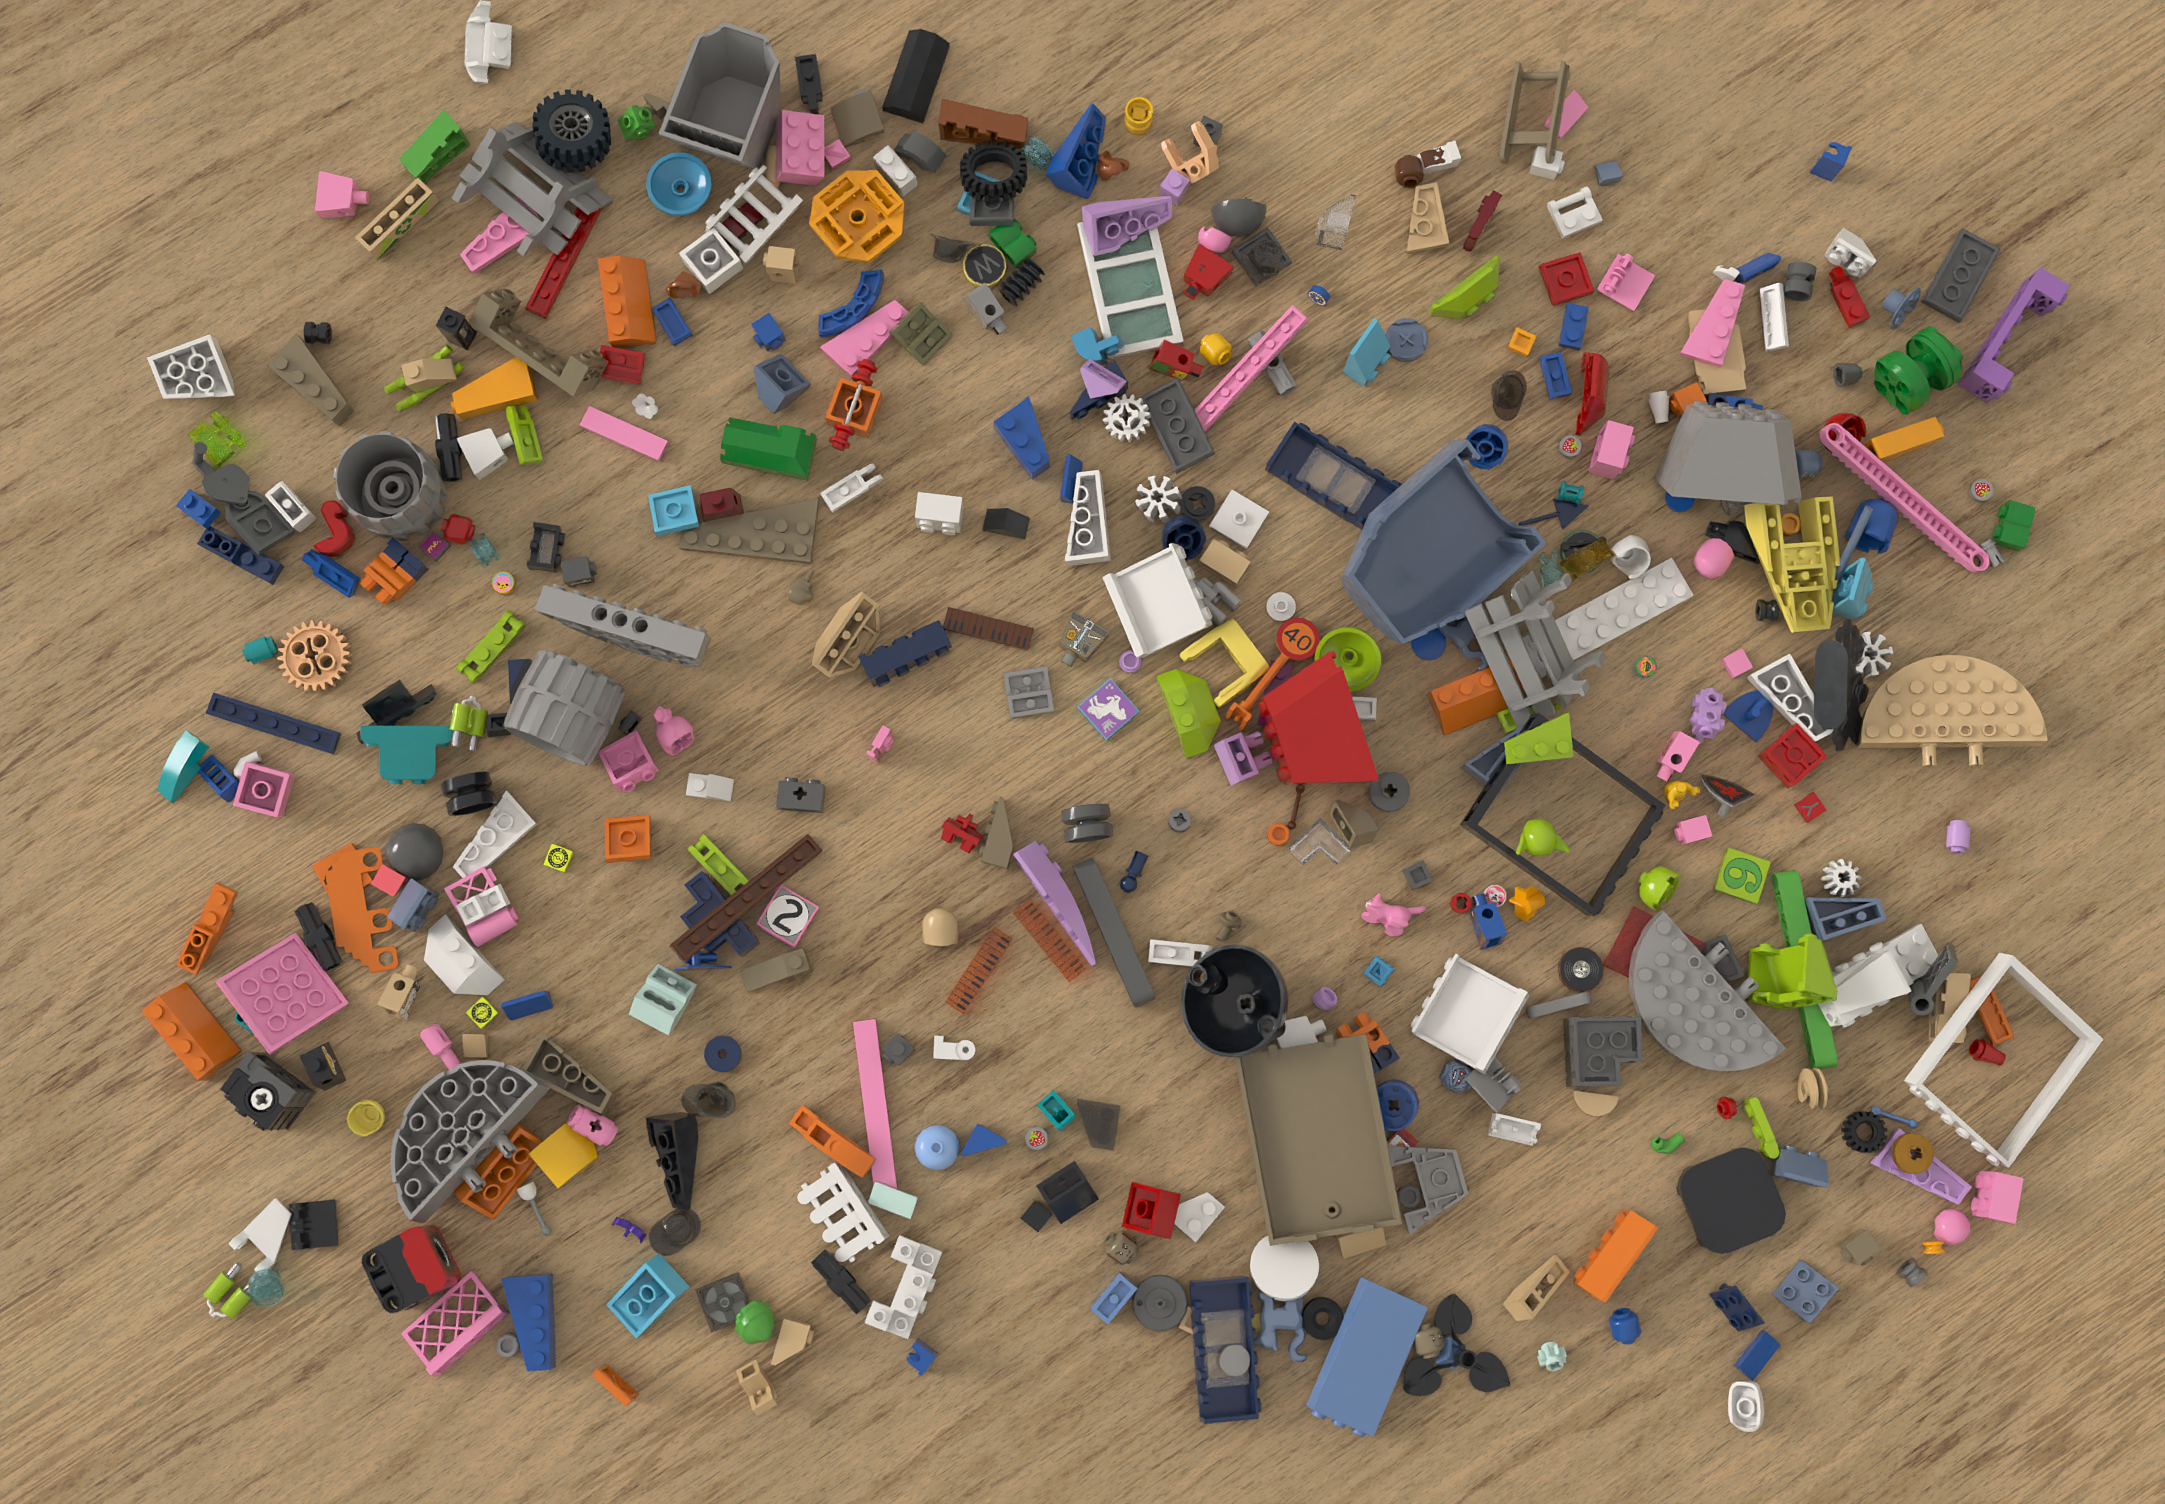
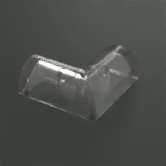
M1321 818L1288 848L1292 856L1302 865L1319 850L1334 865H1337L1352 850Z

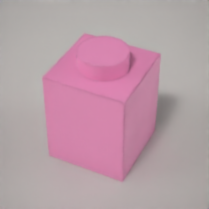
M1706 815L1675 824V837L1677 841L1681 842V846L1712 837Z

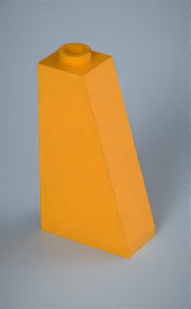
M517 357L511 359L452 393L454 401H451L453 413L464 420L507 409V406L513 405L516 407L538 401L530 366Z
M1933 417L1872 438L1864 446L1885 463L1938 442L1944 437V429L1942 424L1937 421V418Z

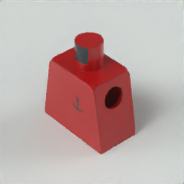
M1199 244L1184 274V281L1189 284L1184 294L1192 300L1196 298L1199 292L1209 297L1231 276L1233 266Z

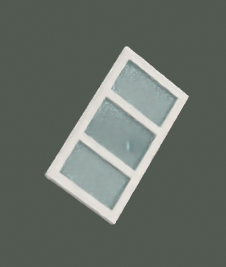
M1083 222L1078 223V232L1103 340L1117 335L1124 344V347L1119 349L1118 353L1110 356L1107 355V359L1156 350L1163 340L1176 345L1183 344L1184 341L1157 227L1139 234L1138 238L1133 241L1125 242L1120 245L1121 248L1114 252L1094 256L1083 227Z

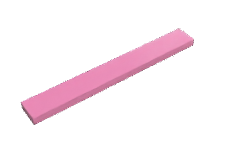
M1292 305L1195 409L1205 432L1309 322V319Z
M876 1019L853 1022L869 1153L876 1158V1161L871 1166L873 1185L877 1181L898 1189Z

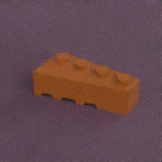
M942 99L938 122L940 140L968 144L980 143V145H984V141H989V145H993V140H998V145L1000 146L1002 141L1007 142V148L1013 144L1015 145V150L1019 148L1025 151L1028 118L1019 114L1012 115Z

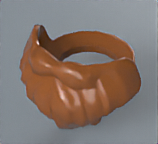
M1104 151L1097 161V172L1103 181L1110 180L1112 175H1117L1129 168L1127 160L1112 158L1109 151Z
M682 271L676 280L666 287V292L670 298H692L700 294L702 285L696 280L695 276Z

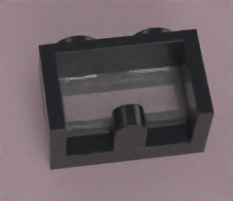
M533 522L534 536L530 542L531 554L530 560H527V567L529 570L555 572L556 567L561 565L562 555L558 554L559 546L564 545L565 533H561L562 529L558 525Z

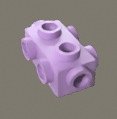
M1714 688L1701 689L1699 694L1694 695L1692 707H1695V711L1691 715L1690 724L1693 725L1692 734L1696 735L1694 739L1699 741V744L1703 743L1704 738L1714 739L1718 732H1722L1725 719L1721 718V714H1724L1727 702L1722 701L1723 694L1717 693V690Z

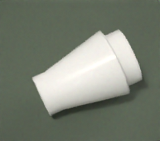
M1667 391L1649 393L1650 399H1648L1654 415L1655 423L1669 422L1670 396H1667Z

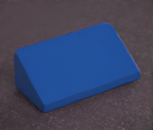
M1765 253L1737 268L1736 270L1740 273L1735 280L1737 283L1743 284L1776 267L1782 258L1776 254Z
M1070 454L1066 455L1060 493L1061 502L1074 503L1077 473L1082 472L1083 462Z
M540 991L503 1002L501 1007L509 1020H515L552 1009L553 1004L550 993L548 991Z
M1761 1330L1734 1366L1753 1381L1780 1347V1344L1769 1333Z

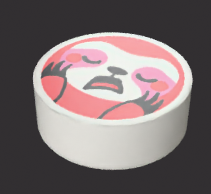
M1491 885L1485 889L1484 894L1488 903L1495 902L1497 907L1504 904L1506 892L1501 886Z

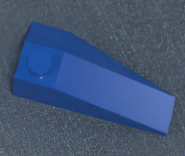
M1094 103L1089 105L1062 143L1045 173L1058 189L1085 199L1090 198L1097 182L1098 174L1095 173V169L1100 156L1098 154L1099 143L1103 142L1106 117Z

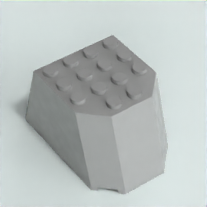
M724 22L719 24L720 27L704 34L702 32L696 35L660 128L659 136L678 145L753 170L756 167L760 169L776 127V118L781 112L780 63L766 35Z
M1694 401V404H1687L1656 472L1655 481L1673 497L1786 505L1788 500L1793 499L1794 502L1799 503L1802 497L1791 420L1784 417L1785 414L1779 413V410L1766 409L1763 411L1752 408L1751 405L1738 404V407H1731L1730 404L1717 402L1716 406L1708 405V402Z

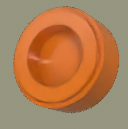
M1282 823L1273 824L1267 832L1269 842L1275 846L1284 845L1290 837L1288 827Z

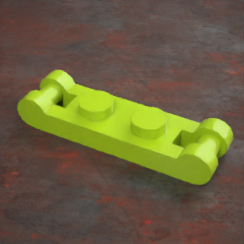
M507 610L502 615L498 623L456 667L459 673H464L468 676V680L472 684L476 683L526 627V624L522 620L518 621L514 617L515 614L510 610ZM508 624L512 626L510 632L504 629ZM474 662L479 665L476 670L470 667Z
M705 834L699 838L700 841L695 846L691 845L688 848V851L730 895L736 892L735 889L738 886L749 882ZM707 847L710 851L703 856L700 852Z

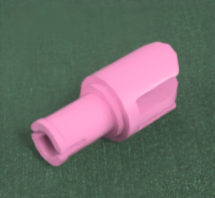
M439 1024L430 1025L421 1032L420 1037L433 1056L436 1055V1057L439 1056L449 1070L455 1068L458 1064H462L450 1048L452 1041Z

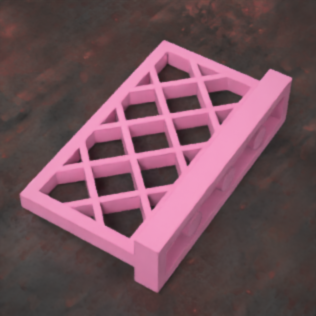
M470 1271L401 1334L426 1365L425 1369L431 1376H440L507 1316L509 1312L504 1306L499 1304L476 1273ZM472 1279L476 1284L475 1294H464L465 1284ZM452 1296H459L458 1310H447L448 1300ZM464 1297H475L473 1311H462ZM479 1298H487L492 1306L485 1312L478 1311ZM434 1312H442L440 1326H429L430 1316ZM446 1312L457 1313L456 1327L445 1326ZM462 1313L473 1314L472 1324L469 1327H461ZM416 1328H424L422 1342H415L410 1335ZM429 1328L440 1329L438 1343L427 1342ZM444 1329L455 1330V1337L451 1343H443ZM427 1345H438L437 1355L430 1361L426 1356Z

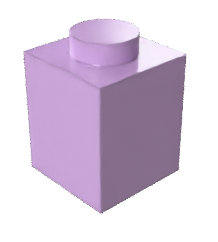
M1171 169L1160 185L1159 195L1161 197L1171 196L1172 203L1178 206L1189 190L1190 179Z

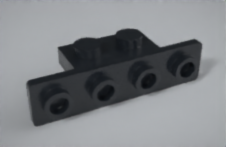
M399 679L362 704L363 708L374 720L368 726H395L398 720L412 715L416 708L422 704L430 703L437 694L434 686L430 684L415 695H412ZM359 731L357 732L359 742L363 744L364 742L361 740Z

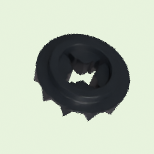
M1201 486L1187 489L1180 500L1182 513L1197 521L1206 520L1215 508L1213 494ZM1203 497L1201 502L1203 508L1198 507L1193 511L1194 503L1192 501H1198V499Z

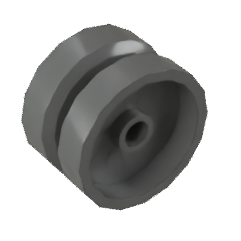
M1086 804L1061 811L1062 822L1066 825H1075L1064 830L1065 843L1090 842L1113 836L1112 824L1109 822H1099L1111 816L1109 804Z

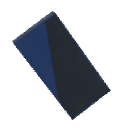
M531 659L508 660L510 704H512L516 691L532 664Z

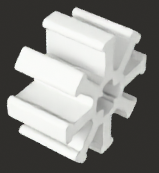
M1155 476L1148 477L1152 485L1151 491L1144 488L1142 484L1137 488L1140 496L1147 498L1136 499V504L1141 512L1147 509L1144 515L1151 522L1155 521L1154 518L1158 511L1160 512V519L1163 523L1170 521L1165 511L1167 508L1173 510L1176 514H1179L1181 510L1178 503L1172 501L1182 499V495L1179 489L1174 487L1171 479L1166 476L1163 477L1164 480L1160 488ZM1158 496H1161L1162 498H1160V499H1161L1162 501L1159 502V503H1157V502H1156V501H1157V497H1158Z
M1871 632L1861 634L1866 644L1863 656L1856 665V672L1863 673L1864 668L1865 679L1873 678L1891 665L1890 662H1886L1881 658H1886L1893 654L1892 647L1879 650L1878 647L1881 642L1886 640L1881 634L1874 637L1872 643L1870 640Z

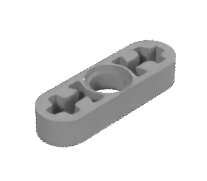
M1589 991L1526 1007L1528 1017L1533 1018L1591 1003L1592 1001Z

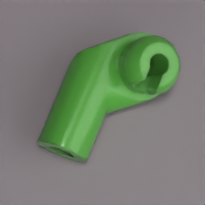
M1678 1132L1669 1140L1655 1137L1652 1139L1651 1147L1658 1153L1671 1154L1685 1142V1139Z

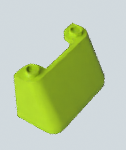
M1804 934L1802 938L1798 939V946L1784 949H1775L1771 944H1759V947L1750 949L1748 977H1752L1760 987L1746 998L1747 1002L1775 1009H1793L1837 1001L1838 990L1822 941L1817 939L1816 935Z

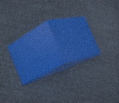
M977 1124L961 1153L962 1156L1005 1145L1007 1141L982 1125Z

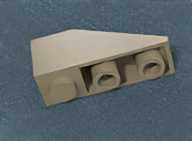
M1000 796L999 801H994L991 814L995 815L992 823L988 822L985 830V835L988 836L986 844H981L978 856L982 857L981 862L1007 870L1013 852V843L1004 799Z

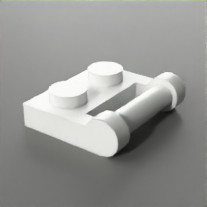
M1587 186L1581 188L1580 192L1561 200H1553L1547 203L1548 211L1562 239L1595 226L1603 220ZM1583 200L1585 205L1562 215L1559 212V209Z

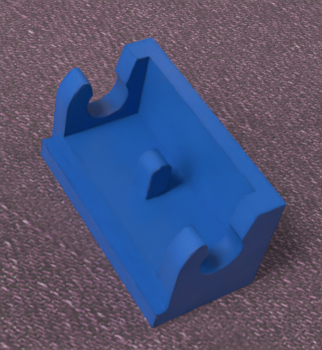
M1836 142L1830 143L1829 146L1835 148L1837 154L1834 155L1831 152L1824 151L1809 173L1831 182L1845 166L1852 149L1851 146L1848 145L1846 147Z
M917 1338L912 1345L916 1353L914 1355V1353L910 1352L907 1361L922 1376L936 1358L938 1352Z

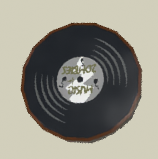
M1577 947L1570 949L1562 955L1558 963L1559 978L1572 991L1585 992L1592 990L1600 983L1603 977L1604 967L1602 960L1596 952L1589 948Z

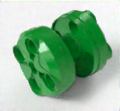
M1928 326L1907 341L1906 354L1900 351H1892L1876 361L1874 371L1875 388L1893 406L1898 408L1903 415H1908L1922 407L1930 399V387L1941 391L1951 387L1960 380L1962 374V353L1933 326Z

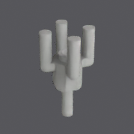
M1205 577L1200 581L1196 578L1193 579L1196 587L1198 586L1203 593L1204 598L1202 601L1204 606H1207L1212 614V619L1210 620L1217 626L1225 623L1227 616L1216 607L1217 603L1221 600L1235 612L1240 606L1241 599L1221 582H1216L1213 585Z

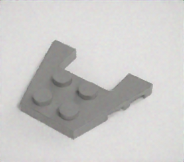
M1388 1146L1392 1167L1413 1162L1424 1201V1207L1402 1213L1409 1234L1415 1232L1417 1228L1427 1221H1431L1440 1212L1448 1209L1469 1194L1456 1149Z

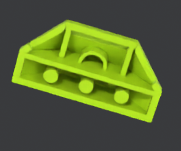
M1498 254L1431 305L1428 311L1430 316L1462 319L1466 315L1468 317L1472 316L1479 309L1477 306L1482 302L1485 304L1490 302L1495 297L1494 293L1498 287L1500 256Z
M1179 669L1156 676L1186 759L1207 752L1221 720L1206 680Z

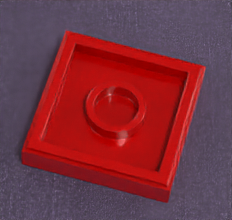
M1581 252L1539 265V270L1552 306L1585 297L1595 292Z

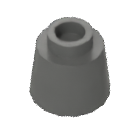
M1837 363L1833 372L1834 381L1838 387L1857 383L1862 378V368L1855 363Z

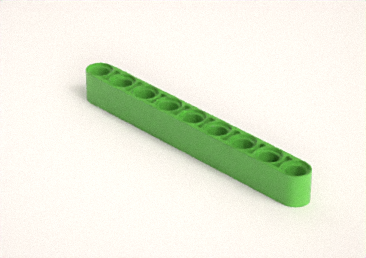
M1797 870L1773 873L1772 884L1785 947L1798 946L1799 938H1802L1804 934H1811L1799 873ZM1819 1005L1799 1007L1798 1011L1811 1068H1819L1821 1070L1836 1067L1838 1060L1832 1030Z

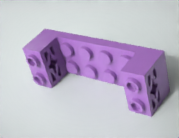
M2041 267L2025 279L1958 385L1986 403L1994 398L1997 400L2002 393H2006L2013 383L2010 380L2014 373L1995 361L2001 353L2000 346L2002 343L2005 344L2011 337L2012 332L2010 330L2013 326L2016 327L2022 320L2024 315L2021 313L2024 309L2029 308L2041 317L2047 312L2052 313L2068 297L2066 291L2070 285Z

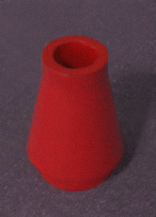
M1976 1039L1970 1045L1969 1055L1974 1060L2001 1066L2006 1059L2005 1053L2000 1052L1984 1039Z

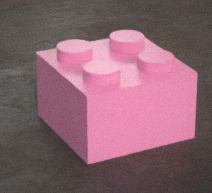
M1608 420L1598 433L1588 473L1609 479H1614L1617 474H1621L1629 461L1630 456L1626 455L1627 451L1634 443L1635 435H1632L1634 427Z
M245 762L233 806L274 817H284L296 774L254 762Z
M1980 1171L1975 1179L1976 1194L1971 1201L1972 1216L2016 1224L2024 1178L1999 1172Z

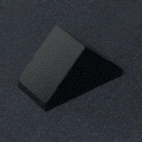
M1009 508L987 509L982 530L1026 539L1030 518Z

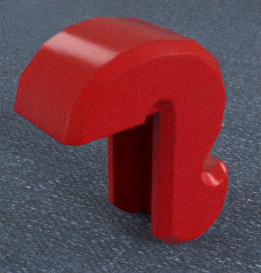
M329 500L322 505L320 511L333 536L315 544L314 547L320 553L334 557L343 554L352 547L355 535L352 527L342 520L343 517L348 516L346 509L337 501Z

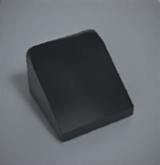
M1034 1200L1020 1219L1039 1232L1052 1214Z

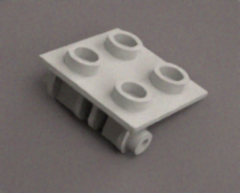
M1495 1056L1486 1074L1474 1069L1465 1080L1497 1113L1512 1095L1517 1093L1522 1087L1519 1085L1520 1081L1513 1075L1509 1078L1507 1077L1511 1073L1510 1071L1505 1074L1503 1073L1506 1068L1505 1066L1499 1069L1503 1064Z

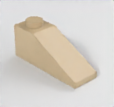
M1553 1255L1519 1284L1504 1301L1503 1305L1516 1321L1533 1319L1570 1271L1557 1255Z

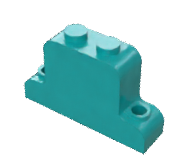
M360 726V737L365 746L379 747V774L383 779L389 780V784H403V780H412V784H426V780L432 778L436 771L435 747L449 746L454 731L449 730L450 726Z

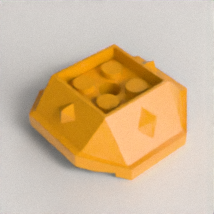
M877 170L846 171L813 197L809 224L838 259L869 264L902 238L905 204ZM856 216H862L863 220L860 222L853 221V218Z

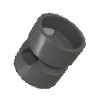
M1806 262L1790 263L1786 278L1789 280L1785 282L1783 290L1784 297L1794 301L1810 300L1813 291L1812 283L1815 280L1817 268Z

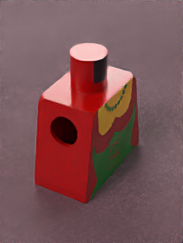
M1163 340L1154 353L1149 369L1183 380L1187 374L1199 378L1203 366L1193 362L1195 356L1193 352Z

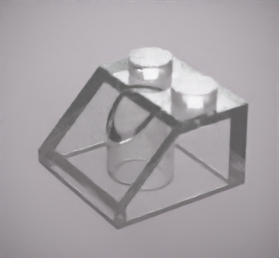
M1349 195L1327 208L1324 217L1319 216L1314 237H1318L1317 245L1342 251L1356 195Z

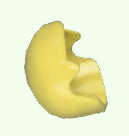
M366 1099L356 1103L349 1110L346 1119L348 1127L354 1134L368 1136L383 1126L386 1115L384 1108L377 1101Z

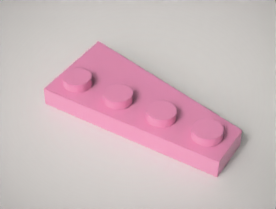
M516 196V200H518L532 213L539 217L538 214L530 206H528L525 202H523L520 198ZM502 212L495 221L492 220L489 223L488 228L481 235H478L460 256L471 272L475 274L519 246L525 236L530 233L506 213Z
M1727 279L1722 281L1679 353L1680 356L1717 367L1723 365L1745 285Z
M894 300L822 345L820 350L852 378V375L859 371V368L856 366L857 362L863 359L870 360L892 337L889 332L908 311Z

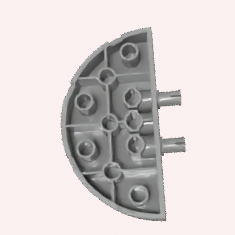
M1658 911L1642 930L1637 944L1634 946L1629 967L1630 996L1633 1000L1636 1014L1641 1016V1024L1650 1037L1660 1047L1678 1059L1701 1068L1716 1071H1736L1752 1068L1771 1060L1783 1052L1786 1048L1745 1003V999L1760 987L1758 983H1755V980L1749 976L1737 989H1733L1714 966L1729 954V951L1724 949L1725 946L1719 942L1710 952L1702 955L1664 911Z
M478 1060L458 1064L455 1068L447 1072L443 1071L428 1081L406 1107L403 1113L404 1118L400 1128H397L392 1143V1182L396 1185L397 1199L410 1221L425 1223L464 1180L472 1188L473 1192L481 1191L482 1187L480 1185L485 1187L486 1182L478 1175L475 1169L496 1146L506 1159L514 1156L511 1152L512 1150L514 1153H517L518 1148L508 1139L507 1134L551 1088L544 1081L521 1068L492 1060Z

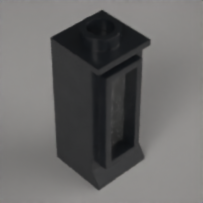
M445 307L435 326L448 342L468 351L477 331L468 323L465 315Z

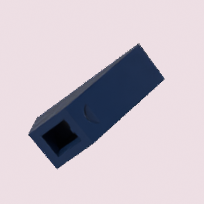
M1116 361L1104 367L1126 380ZM1128 381L1118 393L1091 399L1087 388H1085L1070 411V419H1081L1089 414V410L1095 407L1099 409L1108 403L1107 400L1112 397H1121L1127 392Z

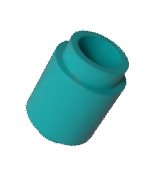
M264 636L244 644L245 649L242 650L246 661H251L253 665L272 658L274 654L279 652L272 636L267 638Z

